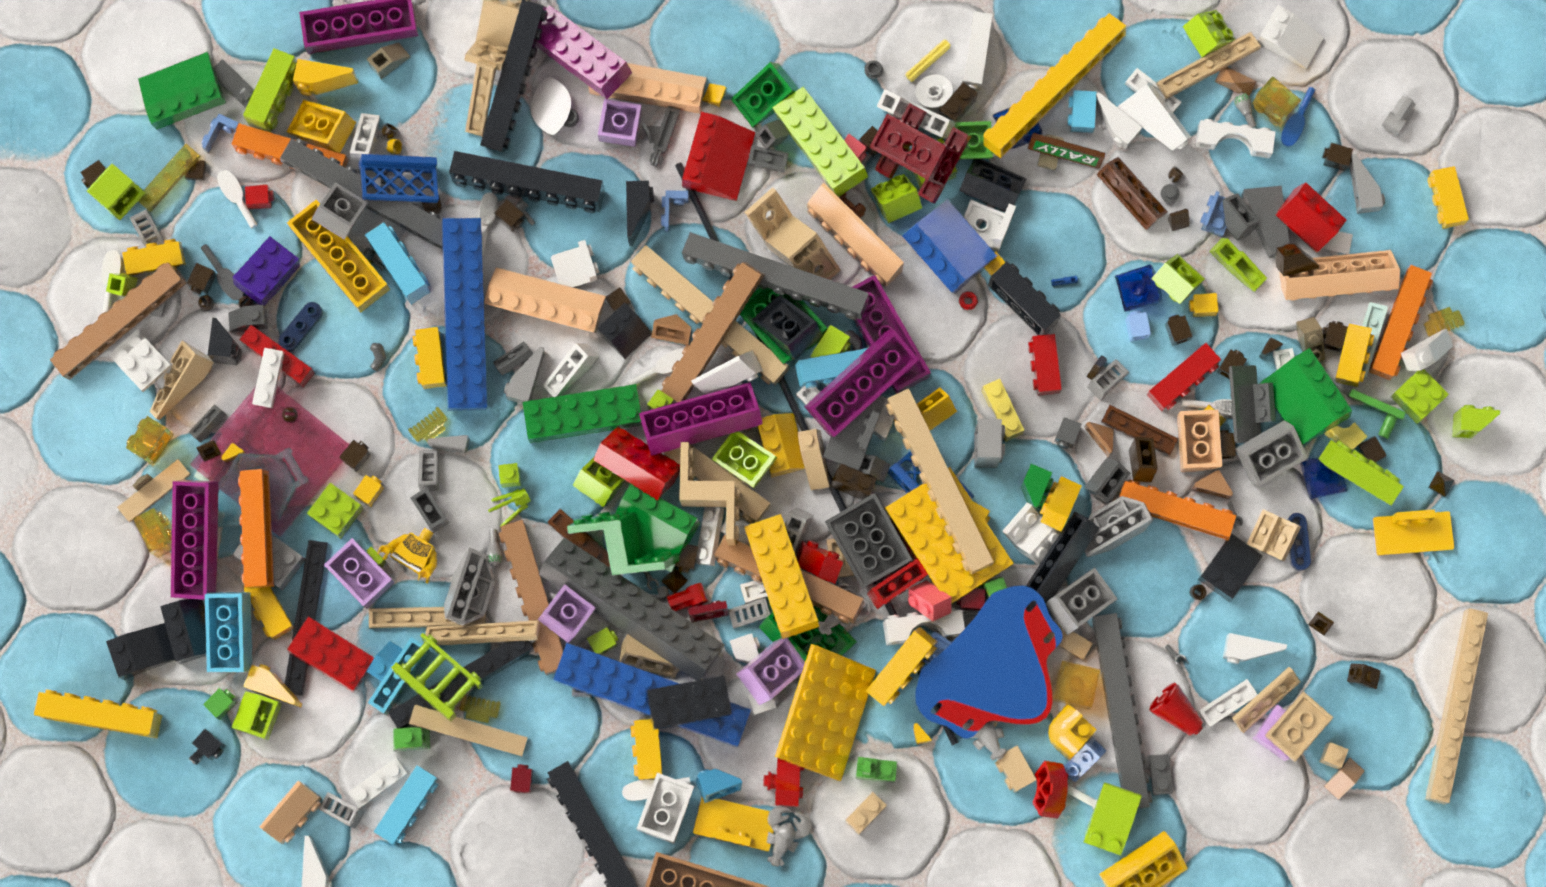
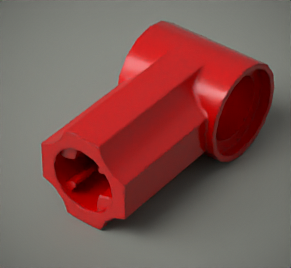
M702 583L691 585L684 591L667 596L670 608L675 612L708 602Z

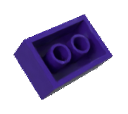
M269 236L232 277L233 283L259 305L265 306L300 267L299 258Z

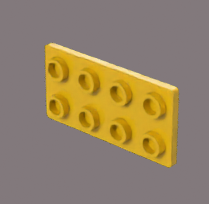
M1434 509L1396 512L1392 516L1373 518L1376 553L1378 556L1454 549L1449 511L1435 512Z
M702 797L693 833L767 852L771 844L767 843L768 832L774 833L767 821L770 811L721 799L705 803Z

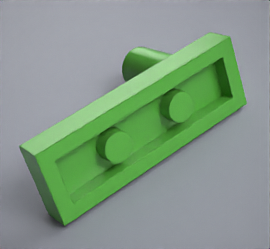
M1351 389L1347 396L1387 414L1378 433L1379 436L1389 439L1397 419L1402 420L1406 413L1354 389Z

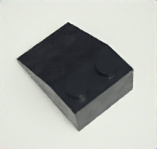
M649 180L626 181L627 238L629 246L634 245L651 210V203H654L653 186L649 185Z
M782 295L775 298L752 319L783 352L794 360L822 336L816 321Z
M1231 533L1229 540L1224 542L1198 580L1230 602L1263 555Z
M165 623L130 632L106 641L118 678L122 680L175 661Z

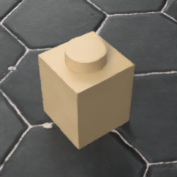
M1329 742L1325 745L1319 762L1335 769H1340L1343 766L1349 749Z

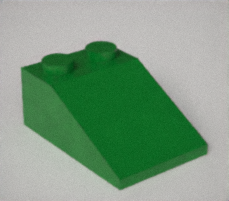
M769 62L731 100L752 128H754L775 113L772 107L799 90V88L779 63Z

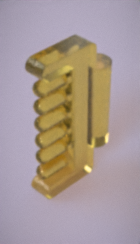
M1447 307L1428 314L1429 321L1423 325L1428 337H1431L1440 332L1441 329H1445V327L1447 331H1450V327L1455 329V327H1462L1465 323L1459 310L1452 312L1451 308Z
M439 407L435 408L436 412L432 411L433 416L428 414V417H424V420L420 421L421 424L418 422L416 424L418 428L414 425L413 429H408L417 442L423 439L427 442L428 439L435 438L446 429L443 424L448 419Z
M465 695L461 700L459 709L466 712L465 719L489 723L490 717L498 718L501 703L497 701L495 705V701L491 703L490 700H487L486 703V699H482L481 703V698L473 697L472 699L471 696H468L467 699V695Z

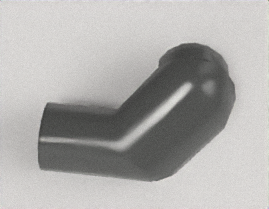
M853 330L843 332L850 336L853 351L862 349V340Z
M373 343L370 346V351L373 352L375 359L370 368L378 372L386 359L384 347L380 343Z

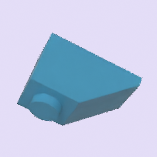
M389 641L375 656L366 672L382 681L403 649Z
M706 769L697 775L696 784L704 802L707 803L740 791L742 780L718 769Z

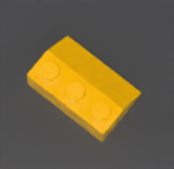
M773 414L762 417L763 425L757 426L762 447L777 457L769 468L771 478L805 469L794 414Z

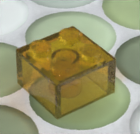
M1272 76L1257 93L1252 104L1259 113H1264L1269 117L1268 119L1272 124L1282 127L1296 111L1301 99Z
M146 416L145 419H141L138 423L136 433L128 438L126 449L144 462L154 466L174 434L162 424Z
M152 508L133 518L152 555L159 558L171 552L172 531L168 527L170 521L166 514Z
M1062 660L1053 692V701L1090 710L1094 701L1100 669Z

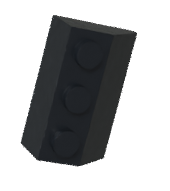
M973 159L959 191L963 192L966 196L975 197L985 204H991L1006 212L1009 204L1015 206L1027 178L983 159Z
M203 599L178 600L160 606L175 662L183 664L205 657L206 621Z

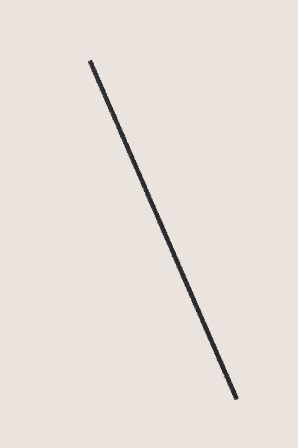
M680 162L675 167L682 180L685 169L682 162ZM686 189L709 238L719 242L696 192ZM755 333L757 339L765 345V343ZM783 376L778 383L801 431H807L809 428ZM827 468L829 484L831 485L833 478ZM828 487L839 511L842 512L847 509L839 491ZM879 580L875 582V586L881 583L882 581ZM891 601L885 605L890 616L898 615ZM923 667L917 672L918 676L920 675V672L923 669ZM940 703L934 706L936 713L942 707ZM942 725L951 745L959 743L954 731Z

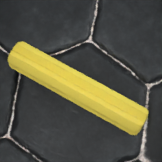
M945 39L941 41L906 73V78L913 82L950 49V43Z

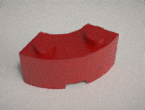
M802 541L796 555L799 567L822 580L836 583L843 565V561L839 558L840 555L818 547L819 543L815 541Z
M777 758L775 805L798 807L799 799H803V787H799L800 771H804L803 767Z
M1044 761L1035 773L1037 790L1032 803L1040 816L1058 819L1066 807L1068 774L1063 763Z

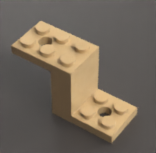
M483 0L476 41L466 52L464 61L477 64L478 61L497 65L496 70L501 71L522 0Z
M773 187L744 212L768 249L790 266L829 280L841 271L819 235L792 215L777 190ZM771 210V215L766 218L767 212ZM819 265V270L814 272L815 268Z
M681 442L680 503L682 507H726L727 545H735V540H739V528L736 525V521L740 519L739 506H736V502H740L739 487H736L735 481H694L693 467H691V463H694L693 448H690L689 442Z

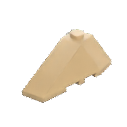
M183 340L171 358L170 362L173 365L170 372L164 375V387L158 390L150 409V413L158 420L204 380L214 364L207 355Z

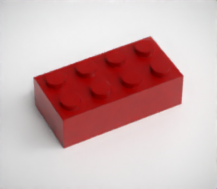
M620 427L615 428L600 443L593 459L656 500L675 483L680 472V464L662 453L651 456L646 443Z
M310 617L306 619L287 648L288 653L355 693L366 676V670L374 659L370 654Z

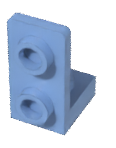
M218 114L210 124L211 129L208 135L206 134L202 139L204 151L209 153L221 128L225 132L232 134L236 132L239 122Z
M666 190V195L662 196V208H665V215H661V226L665 227V232H669L670 203L677 206L689 203L688 191Z
M1092 737L1064 765L1066 773L1076 782L1107 750Z

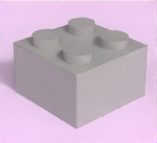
M335 182L318 206L312 220L345 240L368 202Z

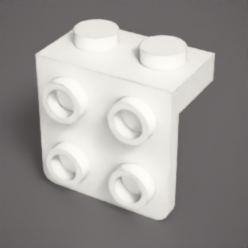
M585 240L578 242L579 247L551 257L559 284L576 288L598 281L596 274L599 273L596 262L592 263L590 256L594 254L591 245H587Z

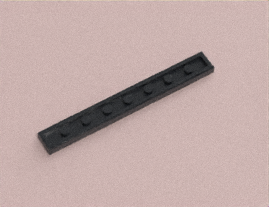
M308 540L292 641L308 617L316 621L328 549L327 542ZM289 653L285 685L294 695L303 696L308 664Z

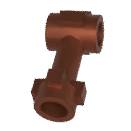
M845 192L839 198L861 219L866 212L865 206L861 203L855 206L846 198L847 193Z

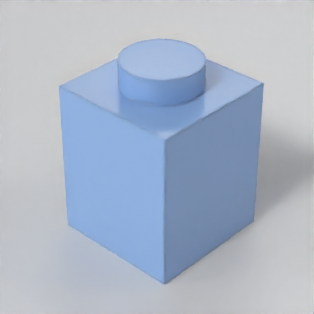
M1141 311L1130 312V315L1126 318L1129 340L1136 341L1149 338L1151 332L1147 313H1141Z

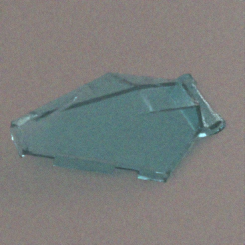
M290 447L277 455L238 454L231 464V468L218 484V527L240 525V515L242 514L239 505L241 490L238 485V477L240 476V471L264 469L269 471L271 522L281 519L296 489L309 482L307 476L304 477L296 463ZM284 457H285L287 463L289 464L291 470L293 471L295 477L297 478V481H296V482H295V479H294L292 473L290 472L288 466H287L286 463L282 460Z

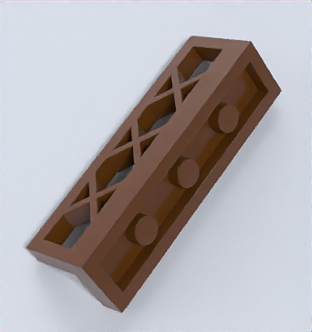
M1119 157L1108 162L1096 174L1145 230H1148L1158 219L1168 213Z

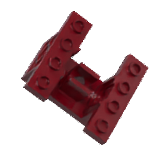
M909 103L901 119L886 114L870 148L882 155L874 170L892 179L899 164L925 178L918 195L936 204L971 136L953 127L945 143L929 137L918 130L927 112Z

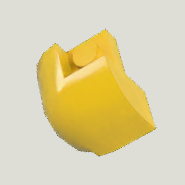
M1065 705L1050 723L1048 736L1053 747L1066 759L1070 760L1097 729L1083 718V715L1069 705Z

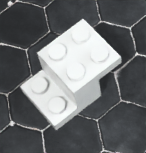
M138 330L109 354L142 392L172 367Z
M1026 503L1002 532L1018 552L1039 566L1061 532L1041 523L1042 517L1031 504Z

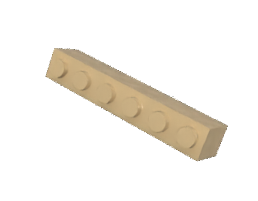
M690 445L694 452V463H691L694 479L697 481H735L736 487H739L740 502H736V506H739V510L743 514L742 518L749 523L759 522L770 507V502ZM681 448L666 451L664 455L680 464Z

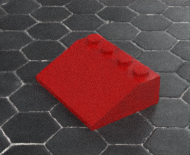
M701 111L682 177V188L737 201L756 132L721 116Z

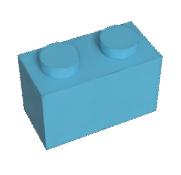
M1074 90L1068 100V108H1071V114H1068L1067 125L1071 126L1070 132L1093 133L1095 129L1096 91Z

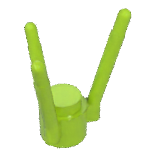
M524 488L491 499L492 502L511 497V499L488 509V512L495 511L514 502L516 507L520 505L500 526L508 524L522 510L528 508L527 503L531 502Z

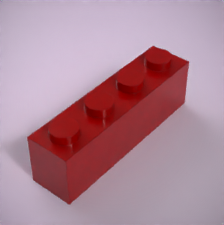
M252 325L249 326L239 339L244 346L261 358L263 357L264 348L285 352L281 372L303 388L315 374L311 367Z
M1207 343L1203 344L1149 390L1147 396L1161 412L1165 409L1169 411L1177 404L1176 399L1180 396L1182 398L1187 396L1191 392L1190 387L1194 384L1198 386L1205 380L1204 375L1208 372L1212 374L1220 367L1218 365L1221 361L1220 357Z

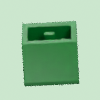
M1030 464L1021 485V490L1026 502L1031 504L1035 510H1041L1046 496L1043 494L1044 492L1048 493L1054 480L1050 478L1053 472Z

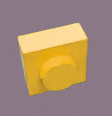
M996 251L997 257L984 268L990 276L1005 263Z

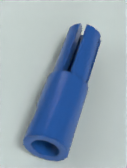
M1077 276L1053 279L1051 282L1058 283H1052L1051 285L1078 283Z

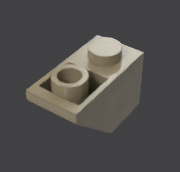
M398 42L381 47L368 57L367 61L378 77L383 79L408 60L410 55Z
M1315 317L1297 321V336L1302 352L1310 348L1318 361L1326 360L1322 328Z

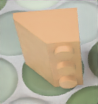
M1218 410L1180 411L1177 415L1180 471L1199 472L1222 467Z
M297 781L259 827L279 843H289L295 836L294 831L298 826L301 828L307 822L309 813L311 811L314 813L320 807V800L322 798L306 784Z

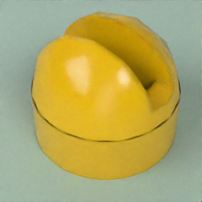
M391 139L386 143V150L389 153L399 154L402 151V142L399 139Z

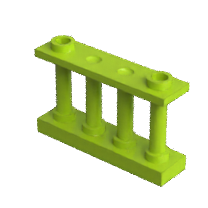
M422 633L420 636L424 644L405 664L400 666L396 662L391 669L452 722L456 717V714L453 712L455 710L454 707L474 685L481 690L483 686L480 681L482 679L474 672L470 674L437 645L438 641L430 634L426 636ZM430 648L435 650L439 656L419 677L414 678L410 674L411 668ZM446 660L454 668L434 690L431 689L429 691L425 687L426 680ZM459 673L464 675L468 681L449 702L443 703L439 699L441 692Z

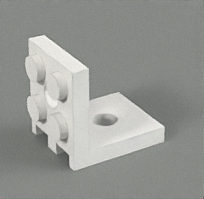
M970 200L964 218L992 250L999 252L1016 206L1009 204L1006 212L1003 213ZM983 220L987 226L984 229H979L976 226V222Z

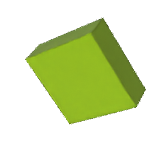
M372 546L366 550V553L380 567L387 563L377 554Z

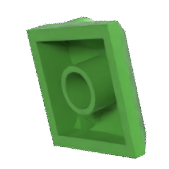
M991 121L956 122L955 128L971 136L959 160L992 159L993 152L984 146L983 139L985 131L988 128H992Z

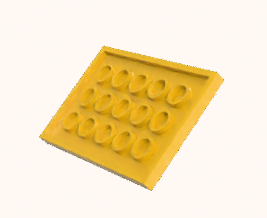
M949 467L948 470L992 557L993 564L972 575L969 571H965L961 562L963 560L961 553L957 554L954 549L953 543L955 541L952 536H948L944 527L946 523L937 514L936 508L938 506L935 501H931L927 492L929 491L927 484H922L885 507V510L916 558L919 559L933 584L939 591H943L951 596L952 604L1014 563Z
M811 644L775 757L841 781L869 695L866 690L872 684L876 670Z

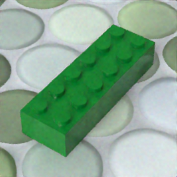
M636 384L522 402L529 443L612 431L617 427L624 429L642 426Z

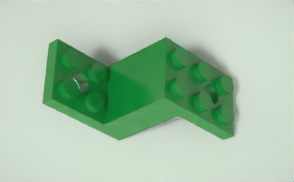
M620 510L616 514L611 515L610 512L599 513V516L594 517L592 514H585L581 518L574 519V523L567 526L568 534L604 530L612 575L664 570L680 561L679 553L671 554V551H664L660 555L655 556L653 553L642 554L635 512Z

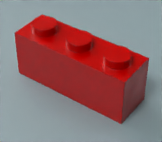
M1055 334L1032 336L1031 342H1028V351L1032 353L1033 360L1030 361L1031 372L1035 373V379H1032L1033 390H1037V396L1060 394L1062 387Z
M917 558L873 587L867 595L878 610L907 591L908 588L922 581L928 573Z

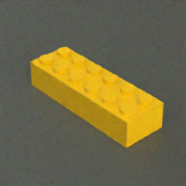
M316 199L289 220L287 224L361 313L388 292L390 288L348 236L344 240L312 220L320 205Z
M781 514L744 526L782 639L820 627Z
M47 689L45 693H38L34 711L35 716L43 719L156 739L158 738L162 715L150 707L141 706V709H138L137 706L128 703H122V706H119V703L105 699L101 703L100 700L93 697L84 696L81 699L80 696L71 693H65L62 696V693Z

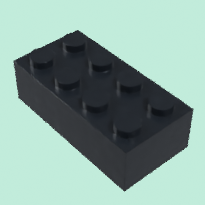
M1006 261L990 277L988 286L1037 335H1046L1058 323L1061 316L1060 310L1056 305L1050 304L1046 300L1043 292L1040 290L1036 291L1032 287L1033 283L1027 277L1023 278L1019 274V269L1013 263L1009 264Z
M725 675L646 691L653 730L732 715Z

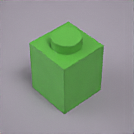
M219 688L203 705L215 718L220 720L236 704L233 700L235 696L228 689L224 691Z

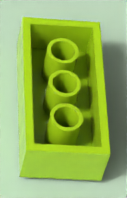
M273 48L243 113L250 127L270 133L272 129L275 130L278 124L277 118L285 109V100L293 91V78L297 64L295 56Z
M1330 440L1319 457V460L1328 468L1391 506L1404 487L1399 482L1401 479L1387 469L1385 470L1358 451L1354 450L1352 452V449L1340 440L1337 443Z

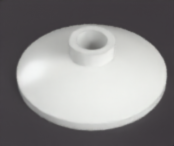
M933 74L919 81L915 94L918 102L924 107L939 108L952 96L953 87L946 77Z

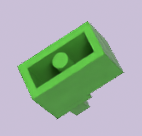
M858 757L855 779L895 783L897 761Z

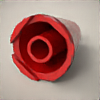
M1175 682L1168 685L1162 690L1163 694L1153 700L1149 710L1155 716L1189 736L1199 734L1203 729L1202 719L1180 686Z

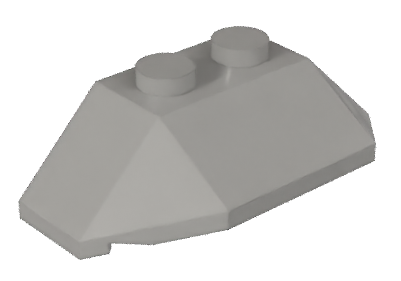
M1121 496L1092 513L1088 519L1097 525L1099 530L1085 549L1086 556L1092 557L1111 551L1144 532L1153 521L1146 504Z
M470 547L467 549L455 570L444 603L445 619L463 626L484 617L495 584V578L486 554Z

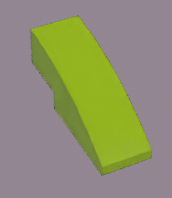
M1221 238L1209 251L1232 275L1253 292L1267 279L1243 251H1239L1228 238Z

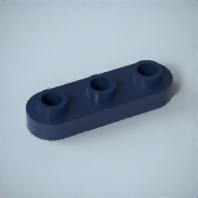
M309 302L301 309L280 335L278 341L281 347L290 352L299 346L322 317L323 312L320 305L315 302ZM314 308L315 312L313 314H309V310ZM299 323L303 324V327L301 329L297 328V325ZM287 338H291L290 343H285Z
M1293 513L1287 520L1292 523L1294 520L1299 522L1301 528L1296 539L1301 541V545H1296L1294 541L1289 551L1290 563L1295 570L1303 571L1311 563L1307 520L1303 514ZM1298 558H1301L1303 560L1302 565H1299L1297 563Z

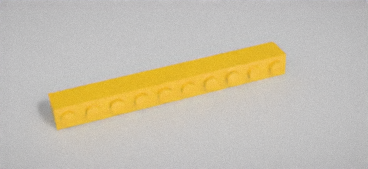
M1110 13L1105 18L1102 17L1092 30L1090 29L1086 32L1080 42H1076L1073 45L1072 50L1068 54H1064L1060 58L1059 63L1055 67L1052 66L1042 79L1040 78L1036 81L1030 91H1026L1017 104L1014 103L1010 107L1009 112L1005 116L999 117L996 124L985 131L983 135L984 146L1001 159L1126 36V25Z

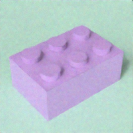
M353 538L324 564L366 609L395 583Z
M780 638L736 674L757 703L761 705L771 700L798 677L803 671L805 661L788 638Z

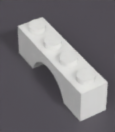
M884 90L877 105L878 108L902 118L908 104L911 103L927 112L920 125L921 128L942 138H948L956 122Z
M1212 119L1200 120L1195 147L1214 150L1222 140L1234 138L1246 144L1251 156L1270 158L1273 153L1275 131L1264 127L1255 129L1250 125L1235 126L1231 122L1216 123Z
M951 608V614L935 621L930 620L924 615H918L915 612L906 614L907 617L900 618L899 615H891L883 622L886 646L904 644L909 638L911 631L918 626L933 627L944 638L958 637L965 629L962 610H956V608Z
M752 633L730 640L736 661L748 664L759 655L757 649L760 648L757 637L753 638ZM752 694L748 696L754 716L777 709L776 704L779 703L777 695L761 705L757 703Z

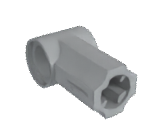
M1402 96L1381 126L1398 135L1416 103L1411 98Z

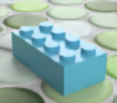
M382 223L365 234L371 247L411 305L430 293L428 289L430 284L422 271L418 273L420 269L413 257H407L409 253L402 241L397 242L399 238L391 225L387 227L385 223Z
M213 592L205 594L207 672L249 671L252 665L251 592Z

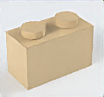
M1018 745L1006 751L1004 757L995 762L1000 773L1003 772L1007 778L1004 781L1008 789H1013L1014 793L1036 781Z
M872 792L845 822L860 835L887 805Z

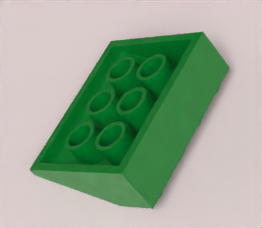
M208 52L138 78L145 110L150 124L156 130L226 103Z
M759 288L752 294L740 316L784 365L791 361L792 358L783 352L752 320L780 294L775 293L770 288ZM784 294L782 295L784 298L816 321L822 333V336L805 350L807 351L820 342L827 331V327L803 300L797 301L790 295Z
M1310 348L1293 357L1259 383H1273L1275 408L1284 421L1294 426L1302 446L1351 417L1352 409Z
M632 484L628 487L617 508V511L627 510L628 512H635L642 554L653 553L655 556L660 555L664 551H671V554L679 553L680 557L685 546L690 543L701 524L698 518L661 498L656 500ZM673 564L665 570L672 573L676 566Z
M814 606L818 622H825L828 615L821 612L820 608ZM772 612L766 617L759 628L774 642L782 637ZM840 624L830 628L832 632L830 635H823L819 631V627L788 637V640L805 662L811 644L843 656L857 643Z

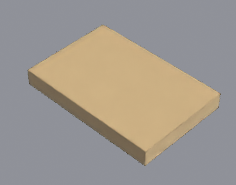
M1303 691L1265 734V737L1291 760L1296 762L1334 717Z

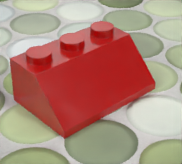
M1306 182L1294 188L1275 214L1316 253L1339 232L1347 221Z

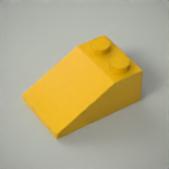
M297 59L293 81L298 91L303 95H319L358 84V78L353 68Z
M303 100L286 132L314 146L340 153L356 122L345 111Z

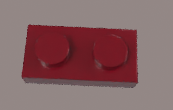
M718 600L711 604H697L692 608H688L692 623L729 616L726 601Z

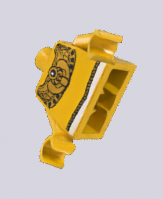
M425 527L419 537L411 532L393 539L387 545L380 546L377 554L380 552L385 553L383 560H386L391 553L390 557L419 574L418 581L425 577L426 584L429 583L430 576L437 567L435 547L428 543L434 533Z

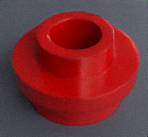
M966 291L960 295L959 305L964 310H972L977 306L978 298L975 293ZM965 299H971L972 303L966 304Z
M768 771V774L764 775L763 787H767V791L776 787V774L771 773V771Z

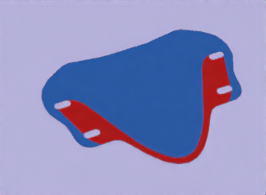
M1012 586L994 592L959 636L942 653L923 667L915 691V702L919 711L926 719L947 726L960 737L967 739L973 737L989 721L1031 725L1047 718L1053 702L1047 659L1061 643L1063 634L1059 626L1050 617L1041 595L1027 586ZM1035 600L1037 605L1030 612L1026 611V607ZM1050 632H1053L1054 637L1048 643H1044V638ZM937 703H941L942 707L936 714H932L931 709ZM969 719H973L974 723L968 730H964L963 725Z

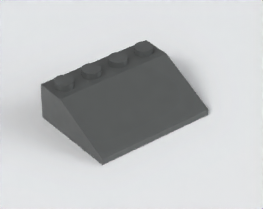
M876 493L825 521L862 589L899 571L914 561L908 547Z

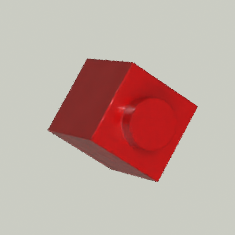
M268 185L245 186L246 206L249 210L272 208L271 202L274 201L273 190Z

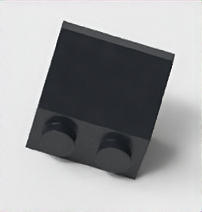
M625 302L597 328L598 333L624 359L629 357L652 335V332L640 317Z
M212 318L207 355L214 363L237 365L238 360H241L242 349H239V345L218 319Z

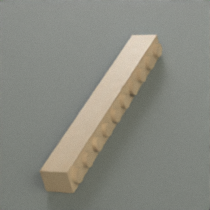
M645 245L632 259L631 263L634 266L632 269L639 276L644 274L648 278L646 281L652 287L658 286L662 290L661 294L666 299L670 300L672 298L679 310L682 312L686 310L690 313L689 318L696 324L699 322L703 324V317L707 312L710 313L714 307L712 306L713 301ZM736 321L721 343L724 348L729 346L733 350L732 354L735 357L753 350L763 370L759 372L762 374L760 378L768 385L772 383L776 386L790 369L787 364L783 365L770 349Z
M906 389L889 397L886 409L889 415L894 416L896 420L894 425L898 433L902 432L904 439H902L903 444L907 450L910 449L913 455L911 460L914 466H918L921 471L919 474L923 484H927L929 491H927L931 501H935L938 506L936 508L937 514L940 519H944L946 526H944L948 536H952L955 541L953 543L957 554L961 553L963 560L961 562L965 571H969L972 575L993 564L992 557L910 390Z
M1468 608L1463 613L1425 800L1440 804L1450 802L1488 612Z

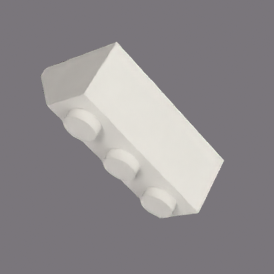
M753 350L697 377L692 380V383L706 395L742 385V381L746 379L750 382L758 378L757 373L763 370Z

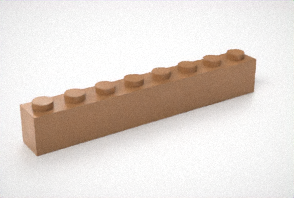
M168 262L161 264L154 274L145 277L137 288H133L127 293L125 298L116 301L108 312L99 315L97 321L87 325L79 336L70 339L68 345L63 349L57 350L50 361L64 378L72 379L187 284V282L173 265Z
M742 262L736 265L732 272L734 276L731 281H726L722 288L724 292L721 296H717L712 304L714 306L712 311L705 314L702 319L703 325L700 329L697 328L692 335L693 341L683 349V357L680 361L677 360L674 363L671 376H667L662 382L661 386L663 388L661 391L674 399V401L681 402L687 399L695 386L692 380L702 375L765 274L748 263Z
M522 519L500 526L502 532H499L501 543H505L507 550L504 551L507 562L511 561L513 568L510 569L512 579H516L518 587H515L517 596L523 599L524 605H521L524 617L528 616L529 621H536L547 608L549 602ZM540 622L538 640L532 642L535 654L539 653L541 658L538 661L540 671L550 675L556 673L563 654V648L559 636Z
M724 535L714 554L717 563L725 568L728 566L734 568V571L744 576L747 574L751 576L752 580L761 584L763 581L751 546L735 540V545H727L726 535ZM801 570L813 607L820 608V611L826 615L831 616L833 614L837 616L843 623L848 624L850 622L855 624L864 606V599Z

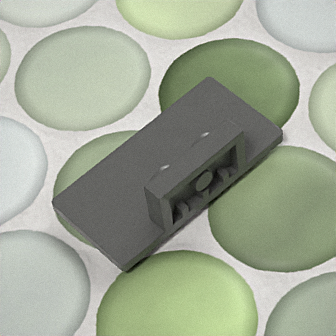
M1256 365L1230 366L1229 378L1235 443H1246L1261 434V422L1276 421L1273 383L1258 384Z
M878 397L835 437L830 436L823 458L859 470L885 404V399Z

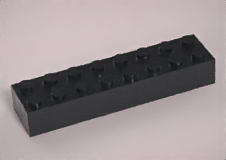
M458 151L453 153L449 170L453 183L459 187H466L467 185L479 191H484L485 189L492 190V193L498 195L507 193L514 198L527 197L533 202H540L542 200L547 201L548 204L553 206L562 204L566 205L565 207L569 209L582 208L588 213L600 212L605 192L603 180Z

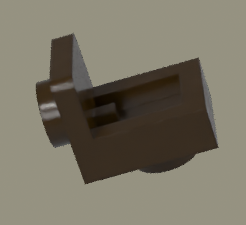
M1352 663L1348 671L1347 682L1377 689L1381 670L1365 664Z

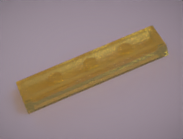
M185 143L143 190L145 194L138 202L149 212H152L201 156Z

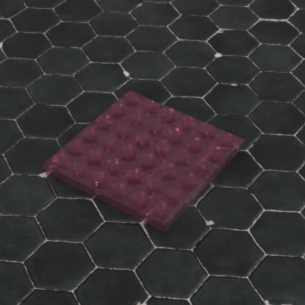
M278 386L273 408L253 405L254 388L210 440H215L222 454L206 462L198 454L190 465L209 481H219L218 488L238 504L239 496H241V490L238 485L240 471L255 469L269 471L271 529L276 535L281 537L343 463L339 457L349 444ZM287 407H293L298 413V418L293 423H287L282 417V412ZM285 412V415L294 416V413ZM233 443L246 453L228 462H224L221 459L222 455Z

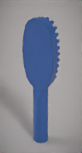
M1308 88L1297 113L1292 114L1287 120L1281 134V142L1284 146L1294 145L1302 134L1305 125L1304 114L1316 91L1315 88Z

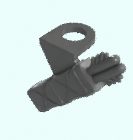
M667 107L661 126H646L645 123H641L649 143L654 142L653 150L655 152L651 153L649 158L651 166L657 167L663 161L662 153H666L677 119L679 118V109Z

